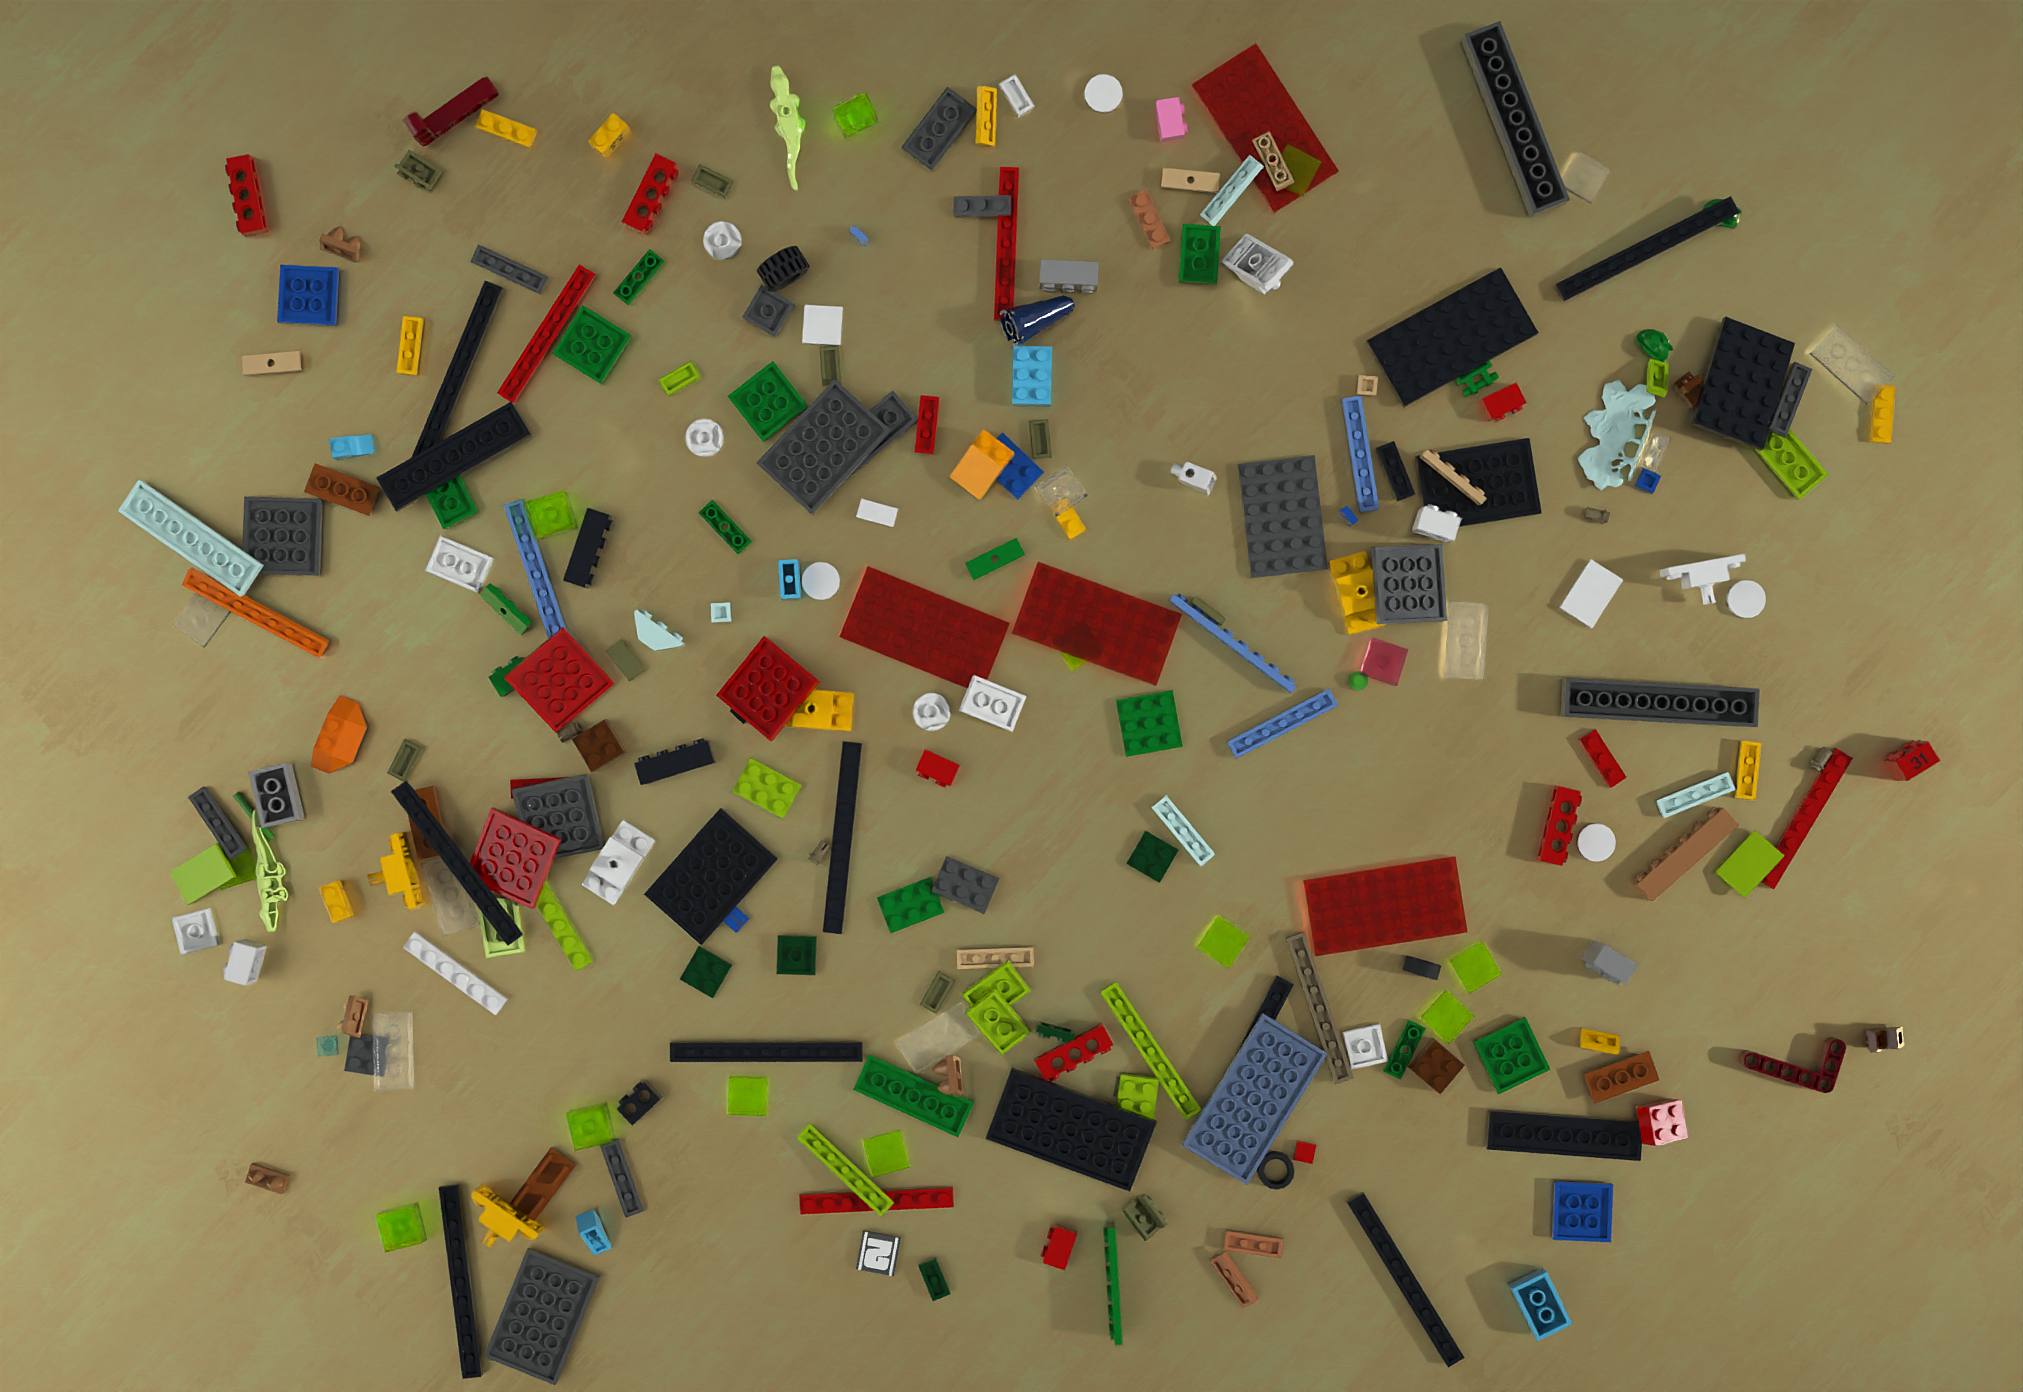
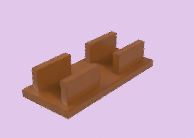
M315 463L304 492L370 516L380 487Z
M434 786L415 790L443 827ZM408 815L418 860L439 856Z
M1649 1051L1583 1074L1594 1104L1660 1080Z
M551 1147L511 1200L510 1204L535 1221L576 1165Z

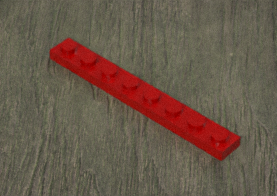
M1000 167L999 196H1011V216H998L994 303L995 321H1000V318L1004 317V315H1000L1002 310L1014 307L1019 167Z
M578 265L497 394L515 404L595 279L596 274L582 265Z
M1834 748L1832 751V756L1824 765L1825 769L1820 771L1775 846L1784 857L1761 881V883L1771 889H1775L1853 759L1837 748Z
M953 1187L882 1190L894 1202L888 1210L954 1207ZM854 1191L799 1195L800 1215L874 1211Z

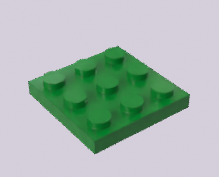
M582 305L552 354L602 385L632 336Z
M773 361L728 395L729 399L763 442L808 408V405Z
M1173 690L1116 700L1126 757L1183 747Z
M1526 1017L1520 1018L1473 1041L1497 1094H1501L1551 1070Z

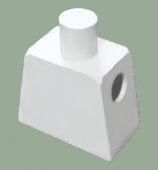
M1186 462L1184 466L1174 463L1171 469L1172 474L1179 476L1180 483L1206 495H1210L1217 479L1214 472ZM1194 473L1193 477H1188L1189 474Z

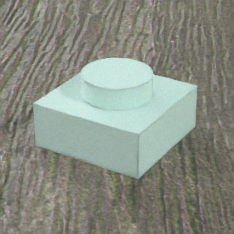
M730 602L711 603L712 623L731 622Z

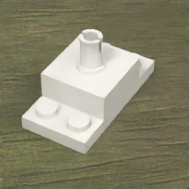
M1247 233L1221 260L1222 264L1234 271L1244 283L1263 294L1270 289H1278L1281 285L1279 279L1294 264L1289 257Z
M1745 554L1670 567L1659 571L1660 576L1667 577V580L1680 578L1682 589L1697 586L1701 588L1703 605L1716 602L1712 585L1730 580L1728 569L1740 567V563L1746 562Z
M622 820L613 836L608 839L590 868L591 871L582 883V886L615 905L656 840L625 820Z

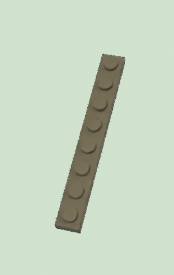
M1305 932L1287 937L1286 940L1323 1050L1328 1053L1326 1059L1334 1083L1336 1085L1354 1079Z

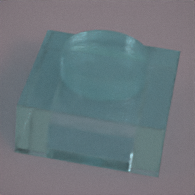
M337 1035L316 1037L317 1056L339 1054Z

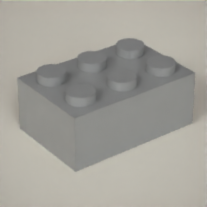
M1041 259L1039 289H1043V292H1055L1056 289L1062 290L1063 293H1074V290L1081 291L1082 294H1093V291H1097L1099 262Z
M283 763L248 772L261 828L305 819L292 763Z
M1595 940L1591 942L1581 960L1586 962L1584 966L1600 973L1601 977L1617 985L1620 983L1626 985L1638 964L1608 945Z

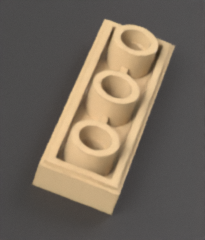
M1270 131L1253 139L1252 141L1276 190L1279 191L1294 183Z
M1163 168L1161 188L1218 193L1220 173ZM1191 178L1194 182L1190 184L1187 182V179Z
M300 351L241 356L244 376L302 371ZM274 361V365L270 367V362Z

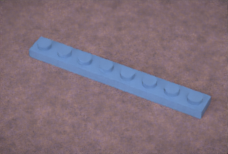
M520 499L505 504L504 508L549 639L560 628L564 627L566 629L524 501Z
M1173 594L1168 600L1289 693L1295 690V681L1288 675L1283 677L1278 673L1279 669L1272 663L1267 665L1263 662V656L1256 651L1254 654L1248 650L1249 646L1241 640L1239 642L1232 638L1234 635L1225 628L1221 630L1217 627L1219 623L1213 618L1209 617L1207 619L1201 615L1203 611L1195 605L1193 607L1186 603L1188 600L1184 596Z

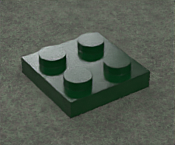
M1145 830L1126 864L1160 883L1176 856L1178 849Z
M778 935L777 974L815 975L817 936Z
M699 945L680 980L707 996L714 998L733 964Z
M1037 1021L1035 1029L1040 1037L1050 1039V1036L1056 1037L1057 1041L1066 1044L1069 1041H1074V1030Z

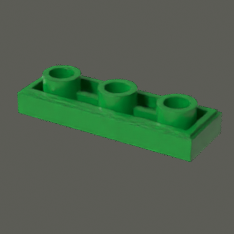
M649 249L613 293L629 306L665 261ZM641 274L642 278L637 280L636 276Z
M713 500L699 512L738 555L752 543L746 534ZM723 524H728L727 530H722Z
M1015 538L965 564L973 580H976L1025 554L1018 539ZM997 556L999 560L994 563L991 558Z
M489 583L480 596L522 636L531 624L529 618L522 614L512 601L505 598L497 587Z
M1409 1019L1407 1020L1383 1072L1401 1080L1426 1030L1425 1027ZM1403 1047L1408 1048L1406 1053H1402Z

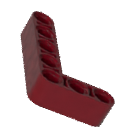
M484 77L424 119L417 112H413L403 119V123L413 138L424 147L498 96L499 92L490 79Z
M1835 1037L1827 1038L1823 1043L1815 1071L1749 1050L1740 1053L1739 1062L1750 1070L1822 1093H1829L1834 1089L1845 1055L1846 1045L1842 1040ZM1834 1042L1838 1043V1048L1836 1051H1832L1831 1046ZM1752 1055L1753 1062L1748 1065L1746 1059ZM1831 1060L1832 1067L1827 1070L1825 1065ZM1771 1061L1772 1067L1766 1071L1765 1063ZM1786 1067H1789V1068H1790V1073H1789V1075L1784 1076V1075H1783V1070H1784ZM1804 1073L1808 1074V1079L1806 1082H1802L1801 1077ZM1822 1079H1826L1827 1082L1824 1088L1820 1087Z

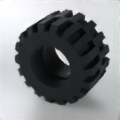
M789 246L766 259L757 269V273L769 292L781 290L798 280L807 272L810 265L798 246Z

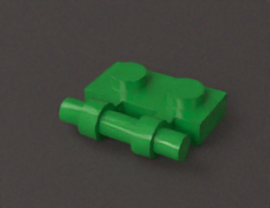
M1490 360L1455 379L1458 386L1463 383L1467 384L1468 388L1462 390L1465 397L1478 393L1479 389L1486 385L1490 386L1493 384V381L1499 378L1496 372L1488 374L1487 369L1493 366ZM1481 374L1483 379L1474 383L1472 378Z

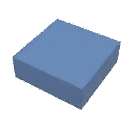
M853 225L849 230L850 234L865 246L869 242L868 236Z

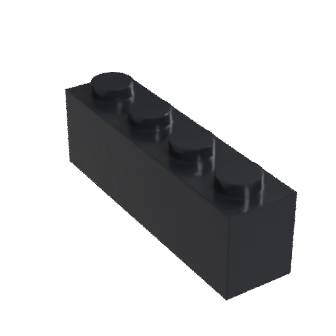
M587 508L563 581L587 589L589 585L592 586L595 575H593L594 568H598L601 560L599 556L600 551L605 548L607 543L606 533L611 530L613 525L611 515Z
M702 738L693 741L694 745L686 747V744L676 746L675 751L669 753L666 749L656 752L657 756L650 758L649 755L638 758L639 762L634 763L640 785L716 763L710 741H705Z

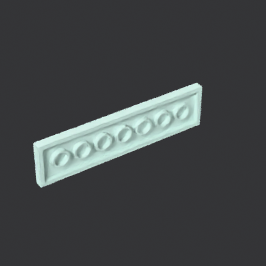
M142 480L137 481L118 510L122 515L240 597L245 595L264 566Z

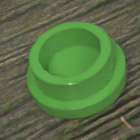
M1356 671L1349 677V685L1354 690H1362L1368 684V677L1364 672Z

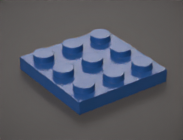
M280 265L277 322L336 326L339 268Z
M1554 1181L1552 1239L1611 1242L1613 1184Z

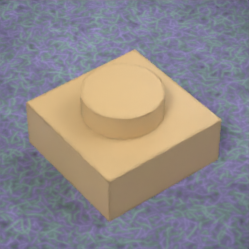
M1358 375L1356 395L1376 397L1378 377Z

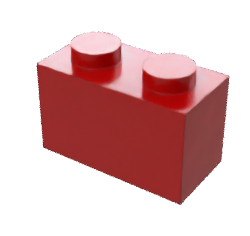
M1517 382L1479 401L1488 421L1495 420V422L1506 418L1505 414L1510 411L1514 414L1522 410V405L1527 403Z
M925 749L915 771L919 772L918 776L926 780L931 777L936 780L935 784L946 788L947 785L951 786L960 765Z
M1056 1223L1054 1228L1050 1227L1047 1238L1050 1239L1047 1246H1043L1040 1255L1043 1257V1263L1065 1271L1077 1237V1231Z

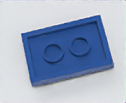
M1002 432L996 439L1011 449L1015 455L996 480L1018 500L1044 471Z

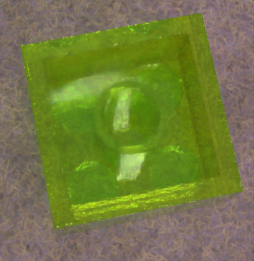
M858 93L851 98V101L847 103L840 102L834 106L835 109L832 110V113L844 139L878 122L877 113L867 93L863 95Z
M563 490L527 501L537 538L542 540L578 529L568 492Z
M607 1102L569 1110L566 1113L574 1151L611 1143L615 1140Z
M418 1202L380 1211L376 1214L385 1253L422 1244L427 1240Z

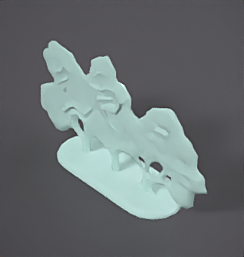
M1620 380L1606 383L1601 397L1606 409L1603 411L1594 409L1583 417L1586 423L1591 426L1592 436L1598 438L1600 443L1595 447L1586 449L1578 457V461L1581 467L1584 468V474L1587 476V479L1594 481L1595 486L1600 490L1607 486H1620L1623 482V475L1620 470L1628 464L1631 465L1628 480L1630 481L1657 411V409L1653 410L1649 420L1643 414L1647 408L1656 402L1654 395L1646 392V385L1639 383L1630 391H1626L1625 385ZM1635 412L1639 413V414H1640V418L1637 417V416H1635L1634 413H1635ZM1636 424L1647 425L1642 439L1635 437L1634 427ZM1632 441L1640 444L1634 458L1627 457L1624 453V447L1627 442ZM1623 459V462L1620 461V465L1612 466V461ZM1618 468V471L1613 472V469Z

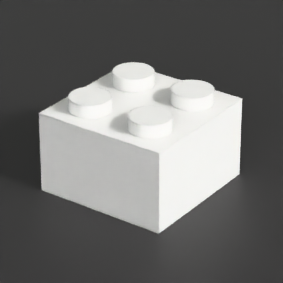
M1433 505L1420 508L1412 532L1446 543L1455 540L1461 518L1457 517V513L1451 511L1440 512L1438 511L1439 508Z
M246 939L231 944L228 951L230 958L223 968L224 980L245 986L256 983L267 945Z

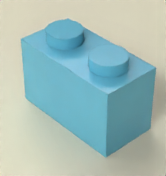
M778 560L781 599H802L799 560Z

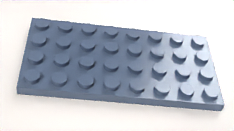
M1262 1013L1181 1145L1247 1185L1328 1053Z

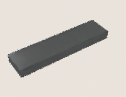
M481 245L477 246L470 261L540 295L549 278Z
M1797 362L1792 364L1769 426L1770 432L1783 438L1787 436L1812 372L1811 368Z
M203 786L188 797L230 860H233L248 849L207 787Z
M617 1138L601 1144L600 1147L625 1218L643 1212L644 1207L620 1139Z

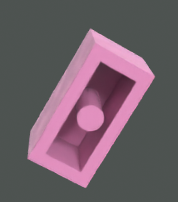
M1179 97L1156 100L1155 108L1161 142L1184 139V133H1187L1186 121H1182V114H1184L1183 102L1179 101Z

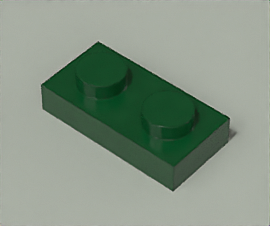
M936 1257L918 1264L932 1301L951 1294Z

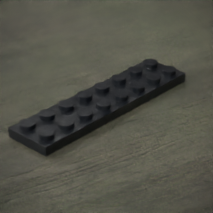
M509 402L378 476L376 479L395 511L398 512L530 437L531 434L512 402Z
M1489 1110L1486 1149L1641 1161L1642 1138L1639 1121Z

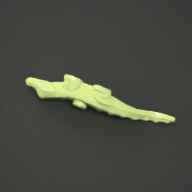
M777 65L772 67L770 85L776 98L771 100L770 107L776 113L778 120L775 130L785 139L787 144L788 175L792 188L797 190L795 164L800 150V137L804 131L805 120L799 117L798 114L799 97L795 94H789V81L780 66Z
M255 809L252 814V834L257 848L256 852L258 853L256 875L258 891L262 901L259 916L264 922L267 931L275 932L278 919L277 902H284L288 898V892L281 884V877L285 875L286 870L281 862L275 860L272 850L261 831L258 811Z

